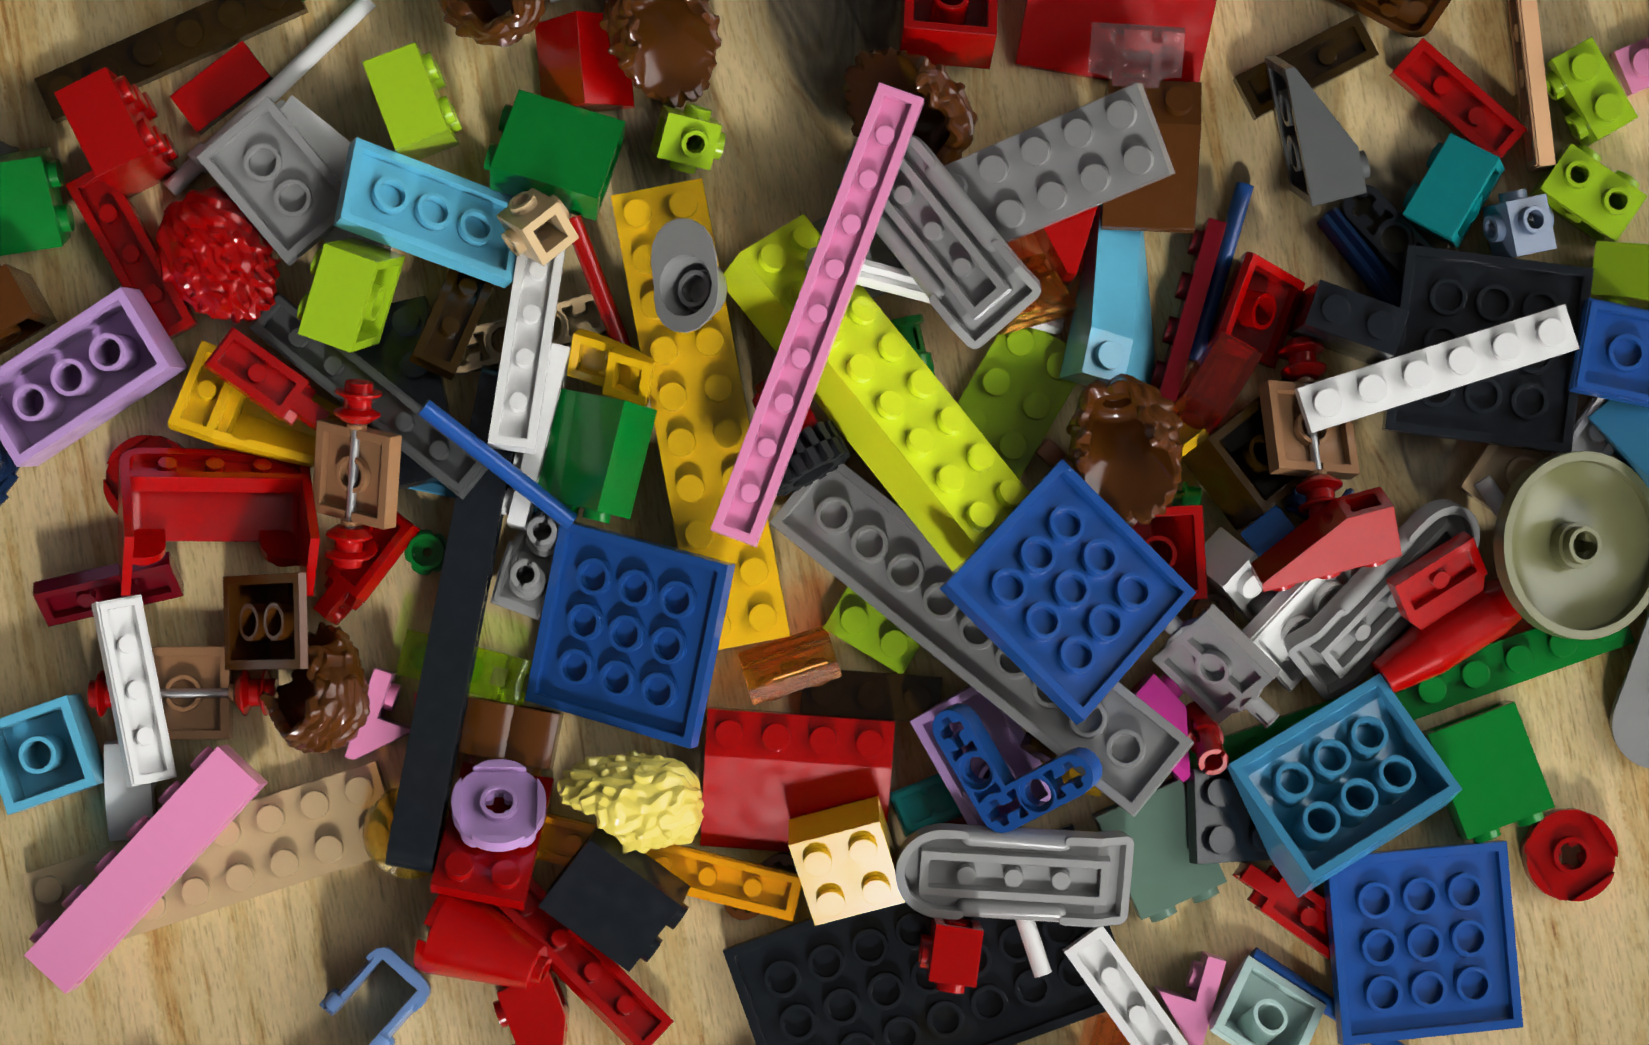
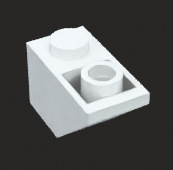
M1222 527L1205 542L1207 583L1221 596L1229 600L1232 607L1250 623L1279 591L1263 592L1252 572L1250 564L1258 556Z

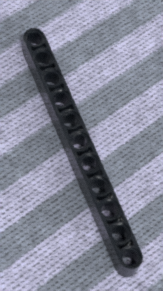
M483 365L478 381L469 431L488 445L499 368ZM494 449L513 464L516 452ZM489 469L463 500L456 495L387 846L385 864L388 866L432 874L435 869L504 517L502 506L506 490L509 487L506 482Z

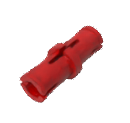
M1195 701L1190 702L1186 705L1188 737L1194 741L1190 750L1196 754L1201 771L1205 769L1204 772L1207 775L1220 774L1227 768L1229 763L1228 755L1223 748L1224 735L1222 729Z

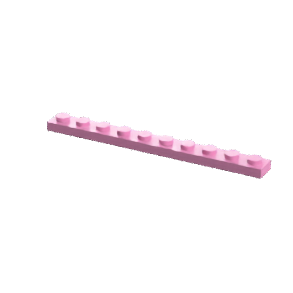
M880 82L878 84L710 530L756 548L758 546L924 105V98Z

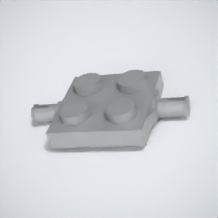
M1211 604L1198 617L1185 622L1177 616L1174 617L1164 629L1170 637L1167 643L1152 658V661L1218 724L1232 713L1247 709L1265 729L1268 728L1278 718L1279 713L1270 707L1259 695L1262 693L1263 688L1274 680L1281 669L1214 604Z

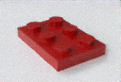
M463 761L458 780L460 778L463 780L466 775L473 772V767L476 765ZM533 776L536 781L537 778L540 780L545 789L547 816L554 787V778ZM496 797L492 805H486L487 809L493 810L494 813H504L505 810L510 809L512 806L506 805L502 797ZM450 808L430 884L431 893L524 910L545 820L540 830L536 833V839L531 845L523 848L518 847L510 851L492 852L478 847H470L463 842L460 832L454 825L452 809Z

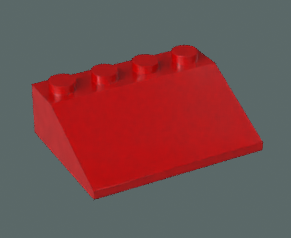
M1026 0L1015 66L1108 81V78L1199 82L1217 0Z
M709 707L702 796L704 802L702 814L704 818L701 822L700 846L790 852L788 846L789 819L876 796L879 797L886 822H888L895 721Z

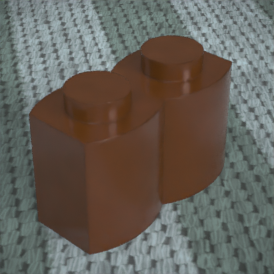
M470 696L468 698L458 752L469 754L468 763L477 765L492 759H507L525 766L527 773L533 776H541L542 768L552 769L554 766L564 713Z

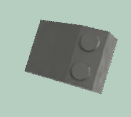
M1275 55L1265 56L1290 190L1312 207L1367 193L1365 178L1370 177V166L1365 151H1359L1356 143L1293 65Z

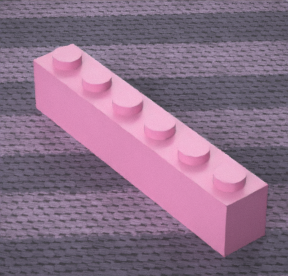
M228 744L217 746L215 750L210 746L206 747L190 764V767L194 770L191 776L183 784L177 780L170 785L159 797L158 802L163 806L151 819L147 815L141 817L126 833V836L130 839L127 845L119 853L113 849L105 855L95 866L94 871L98 876L87 888L82 884L77 886L62 902L61 905L66 909L55 922L50 918L47 919L29 938L34 945L24 956L65 994L77 989L268 783Z

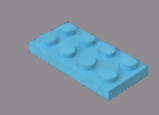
M358 137L350 143L333 226L502 288H506L513 282L517 256L503 241L501 234L505 232V229L496 216L508 207V203L513 196L491 190L487 186Z

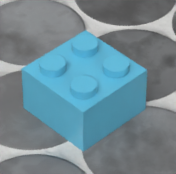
M81 693L65 695L0 718V794L7 815L22 812L104 783V761Z

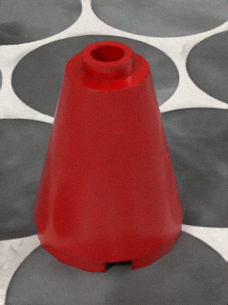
M440 894L435 899L423 923L430 927L427 941L418 939L415 947V969L426 974L530 990L535 983L541 985L548 975L552 959L547 957L546 945L489 904Z

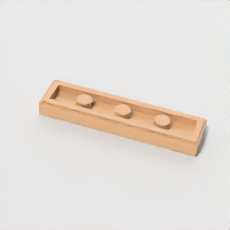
M1507 0L1521 124L1527 128L1523 133L1526 169L1529 173L1543 172L1556 165L1537 0Z

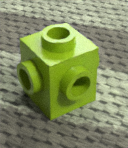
M689 103L685 104L684 110L662 105L651 151L657 158L669 160L670 168L696 174L697 167L711 170L713 159H720L725 145L726 134L721 132L722 125L715 118L711 117L712 110ZM694 135V138L687 142L688 138Z

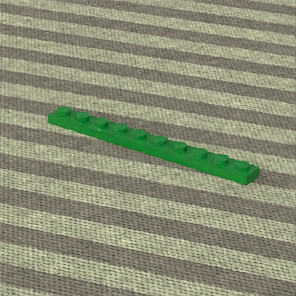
M1629 625L1609 636L1590 640L1555 637L1532 627L1495 640L1448 671L1394 694L1411 718L1416 720L1635 642ZM1345 694L1279 716L1266 729L1259 723L1225 735L1223 748L1228 755V765ZM1189 749L1190 769L1199 768L1196 754Z

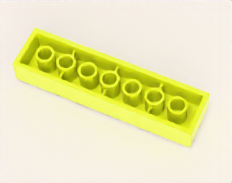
M805 214L739 252L723 273L726 277L727 292L776 353L808 272L805 269L808 251L810 248L817 247L821 238V234ZM855 285L813 399L953 572L964 563L1029 491L864 287Z

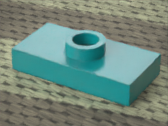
M939 773L890 793V802L905 837L922 827L941 823L962 814Z

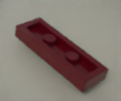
M170 551L165 552L164 557L156 563L147 566H132L130 596L141 594L143 605L184 596V583ZM119 563L33 582V597L48 627L94 617L92 603L128 597L121 596Z

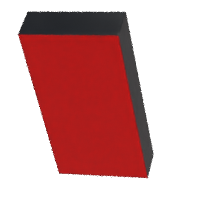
M242 40L169 97L196 132L202 135L267 85L273 78Z

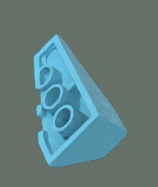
M1098 205L1090 231L1059 378L1088 386L1095 380H1110L1119 374H1128L1149 384L1155 360L1144 231L1101 230V205Z

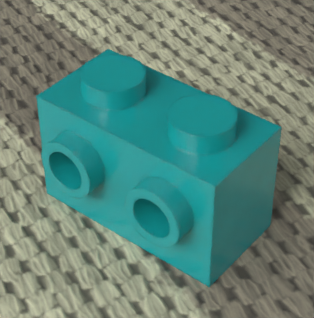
M1450 133L1445 143L1439 142L1430 153L1426 163V167L1429 170L1420 184L1414 183L1407 192L1403 201V207L1406 208L1403 215L1412 226L1458 249L1505 168L1500 157Z

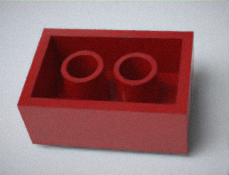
M103 67L54 92L96 178L131 198L167 180L178 170L173 160L179 158V154L168 134H162L154 124L153 119L159 117L151 98L146 92L141 93L135 83L130 85L124 75L118 77L108 68Z

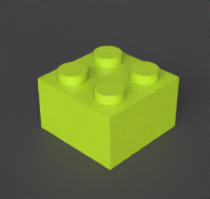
M413 42L362 62L393 146L398 153L420 160L460 145L455 132L462 130V125L453 103L450 104L447 95L442 97L439 89L446 87V83L438 62L434 61L431 52L423 54L418 45Z
M357 238L324 243L323 248H319L316 251L311 263L310 273L314 275L310 293H306L303 296L298 307L297 319L301 320L298 334L349 353L379 344L405 255Z

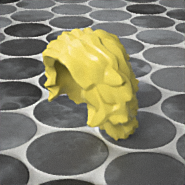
M632 750L626 755L586 756L584 761L574 764L571 770L562 771L563 779H560L557 783L561 804L571 805L573 810H582L585 815L594 814L597 817V827L619 840L622 844L623 854L634 850L644 854L651 848L658 850L661 847L666 848L673 844H689L695 839L694 836L697 834L704 818L701 812L704 807L702 800L703 792L697 776L682 761L675 758H663L660 754L649 755Z

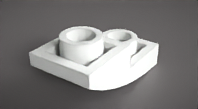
M118 740L105 741L104 789L109 841L130 840L126 836L129 829L144 815L151 819L157 812L154 794L157 782L127 788Z

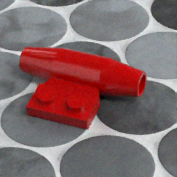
M1465 531L1457 534L1386 579L1400 615L1413 624L1410 629L1371 663L1374 675L1376 676L1380 673L1394 693L1448 671L1506 634L1523 618L1506 597L1498 577L1484 583L1485 575L1488 574L1474 538Z

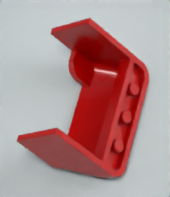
M142 447L124 452L119 459L118 563L121 596L131 595L132 566H147L160 561L166 552V541L259 542L261 555L268 562L279 567L300 566V572H306L307 596H313L320 535L310 467L228 449Z

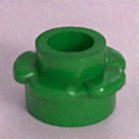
M1188 481L1183 482L1182 490H1177L1176 494H1174L1172 506L1201 505L1202 487L1188 486Z
M428 529L420 530L405 549V559L412 564L411 568L418 574L429 575L432 571L440 572L442 570L447 539L440 533L433 534ZM426 548L432 550V554L429 557H426L423 553Z

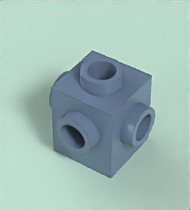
M1526 188L1498 194L1500 203L1482 207L1484 215L1483 232L1489 241L1491 255L1514 258L1557 249L1553 230L1554 215L1548 205L1546 194L1528 197Z

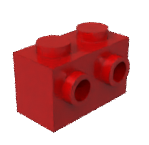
M932 918L930 935L921 934L918 953L919 968H925L928 981L936 984V990L964 994L965 986L976 988L984 934L979 920Z

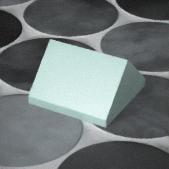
M1248 955L1215 1000L1209 1028L1212 1033L1231 1045H1309L1327 1005Z

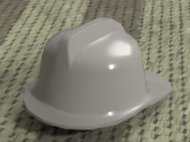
M677 218L667 222L657 232L651 251L655 309L663 325L674 332L688 333L700 329L721 310L727 296V282L725 275L717 264L713 239L705 227L693 219Z

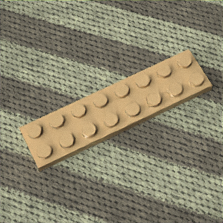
M378 760L250 801L123 939L385 856L394 809ZM130 840L22 874L37 927L49 918L55 922L66 910L61 905L65 898L80 884L87 888L98 876L94 868L100 860L113 849L119 853Z

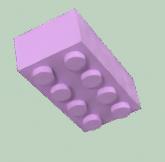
M119 287L0 366V441L16 467L41 465L188 368L140 289Z

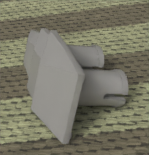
M539 509L529 522L527 532L520 530L514 542H508L490 601L492 604L539 621L541 620L560 525Z

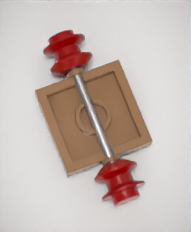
M1303 336L1288 340L1286 346L1278 351V357L1289 362V365L1281 370V377L1291 382L1267 380L1258 387L1269 473L1307 477L1296 486V492L1305 495L1307 502L1298 507L1299 513L1309 515L1310 518L1335 498V491L1343 487V482L1340 479L1351 480L1360 474L1353 421L1308 434L1294 390L1315 383V380L1327 371V365L1318 362L1316 359L1317 356L1324 352V345L1314 342L1310 337Z
M363 379L345 380L344 387L335 388V393L342 396L344 402L343 406L334 409L333 413L342 421L331 418L317 420L313 476L316 513L341 519V524H337L326 531V536L335 540L334 548L326 550L324 555L333 560L334 566L346 569L360 568L362 561L372 558L371 553L363 550V542L372 539L373 534L361 524L385 530L396 527L402 435L367 427V424L381 417V413L372 408V400L381 397L382 391L373 389V382Z
M224 646L152 647L170 740L233 739V702H235L243 716L248 715L252 706H260L264 716H268L269 712L259 696L264 691L278 698V679L271 678L268 669H264L260 679H252L248 670H243L236 679V682L233 683V670H225ZM100 670L96 680H90L88 685L89 706L96 708L99 717H103L108 707H111L105 671Z

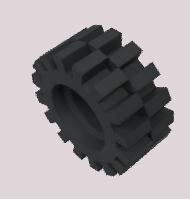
M827 420L824 423H816L812 428L808 426L800 432L777 496H785L790 492L799 491L803 486L807 487L813 484V481L827 476L828 472L836 470L838 465L843 464L850 457V452L832 421Z

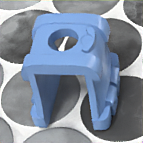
M387 945L370 952L365 957L367 961L341 990L333 988L319 1004L330 1016H334L376 968L385 961L417 991L369 1045H394L395 1038L393 1035L414 1012L424 1005L431 993V987L427 980Z

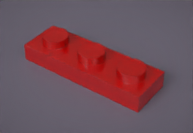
M1424 38L1414 46L1389 75L1460 138L1500 157V159L1527 130L1525 126Z

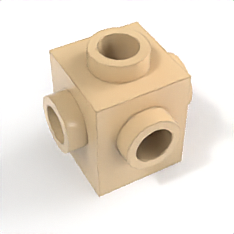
M534 188L514 196L509 201L508 207L496 215L505 229L501 236L507 247L516 256L523 254L543 266L579 239L578 234L568 219L570 214L563 202L555 195L549 197Z

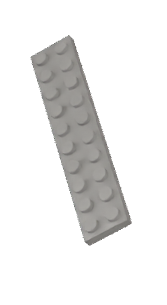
M844 463L838 465L836 470L828 472L827 476L813 481V484L807 487H801L799 491L794 492L769 522L774 528L1054 754L1059 756L1077 747L1087 748L1094 752L1102 765V776L1100 781L1094 786L1131 816L1135 817L1194 744L1193 740L1120 682L1111 689L1083 722L1076 725L939 589L957 569L952 572L902 509ZM1082 766L1072 767L1080 775L1086 774Z

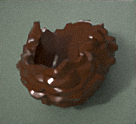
M437 0L445 14L444 22L456 28V35L473 38L480 45L509 47L514 42L517 43L524 34H529L536 28L540 18L546 11L545 0Z
M709 0L604 1L603 18L599 25L601 29L606 31L609 38V48L607 51L610 55L616 57L619 69L623 70L626 77L634 81V86L637 89L643 90L647 98L656 99L663 104L669 103L672 108H682L687 100L696 102L703 95V91L708 90L712 70L717 65L715 58L716 50L721 47L722 41L717 33L720 17L713 13L708 3Z
M889 46L887 49L872 50L869 53L861 51L855 57V65L849 66L846 69V74L843 77L846 83L842 89L848 104L847 114L854 123L851 128L854 136L859 137L880 82L924 98V105L912 135L920 138L944 166L961 159L962 152L971 145L974 126L978 120L977 114L972 110L964 91L965 85L961 82L956 83L945 71V65L941 63L938 65L931 64L927 56L909 54L907 50L897 51Z
M1119 374L1110 380H1095L1081 391L1075 413L1066 427L1067 433L1071 435L1069 453L1066 454V459L1073 463L1072 469L1130 527H1133L1137 521L1140 524H1149L1155 515H1165L1166 505L1171 503L1175 497L1174 494L1177 492L1178 483L1182 482L1180 473L1183 470L1181 458L1184 446L1180 442L1178 429L1183 427V421L1173 410L1175 406L1173 401L1162 397L1156 387L1131 375Z
M320 622L316 634L308 632L309 669H295L290 675L292 681L277 687L278 698L264 691L259 696L269 712L271 721L274 722L275 728L279 731L282 738L285 739L287 745L309 754H324L334 750V748L339 749L346 746L348 741H352L357 737L359 728L366 724L367 717L370 714L369 687L364 678L365 671L361 668L359 650L350 641V636L340 626L335 628L332 625L326 626L325 623Z

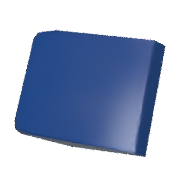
M1274 506L1241 532V536L1259 557L1296 528L1278 506Z

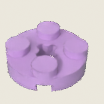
M507 759L483 761L473 767V772L466 775L463 780L460 778L455 784L451 797L452 819L455 827L461 834V839L470 847H478L492 852H504L517 849L518 847H527L534 842L536 833L540 830L545 820V789L540 780L537 778L536 781L531 774L526 772V767L518 762ZM502 797L506 805L512 806L510 809L505 810L504 813H494L493 810L487 809L486 805H492L494 798Z

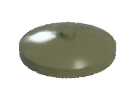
M1592 451L1558 453L1530 466L1519 476L1507 492L1495 524L1494 561L1497 575L1506 597L1515 610L1528 623L1555 637L1580 640L1597 639L1609 636L1628 626L1648 605L1649 488L1642 478L1622 461L1609 455Z

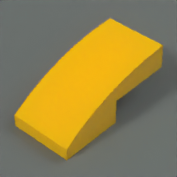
M580 328L573 333L567 376L602 386L603 395L642 406L648 405L655 360L624 343Z

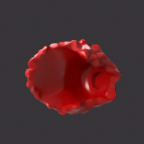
M212 186L203 191L191 190L186 194L183 201H173L168 204L156 233L159 247L155 254V261L160 263L161 278L164 281L170 280L179 294L178 299L190 303L195 312L207 314L212 319L231 320L236 324L243 320L252 322L261 317V310L268 311L270 307L276 304L274 298L277 292L275 282L281 276L276 265L281 259L277 257V252L226 192L217 186Z

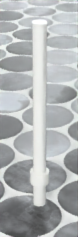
M355 0L204 145L199 142L187 153L190 158L164 182V185L175 196H178L202 172L208 174L209 172L196 156L267 96L275 103L369 14L376 5L371 0Z

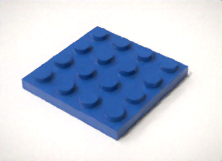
M1063 459L1046 473L939 588L1076 725L1083 722L1196 593Z
M576 521L568 529L559 525L525 701L689 749L698 747L736 564Z
M1493 840L1478 844L1472 842L1371 852L1324 881L1338 1044L1358 1045L1523 1027L1507 841Z

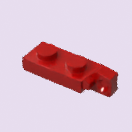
M231 327L204 363L206 369L280 421L283 420L290 426L298 419L316 431L317 420L327 419L330 415L327 410L311 400L317 391L308 385L310 381L233 327Z
M398 511L396 527L383 530L362 524L363 527L373 534L372 539L363 542V550L372 555L370 560L362 561V566L355 569L339 568L332 563L325 572L329 576L324 584L327 590L313 609L327 621L339 625L352 609L356 611L362 605V602L365 603L408 547L410 541L419 533L420 529Z
M1241 862L1232 876L1253 890L1247 900L1256 905L1254 908L1331 961L1325 899L1313 890L1297 898L1274 866L1270 865L1264 873L1251 863Z

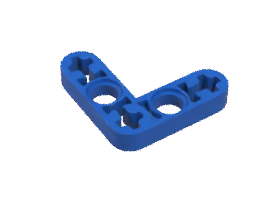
M955 703L948 706L935 716L932 723V731L941 750L981 819L988 828L995 832H1010L1085 794L1100 781L1102 776V765L1096 754L1087 748L1077 747L1014 778L978 714L966 704ZM960 721L964 729L953 732L950 724ZM973 741L975 746L964 753L961 747ZM972 757H980L987 762L990 768L988 779L979 778L974 774L971 769ZM1073 766H1082L1086 774L1083 776L1078 775L1064 784L1061 776ZM1033 779L1042 780L1048 785L1051 791L1049 801H1040L1032 794L1031 781ZM1018 798L1021 805L1017 806L1009 814H1000L997 809L998 805H1005Z

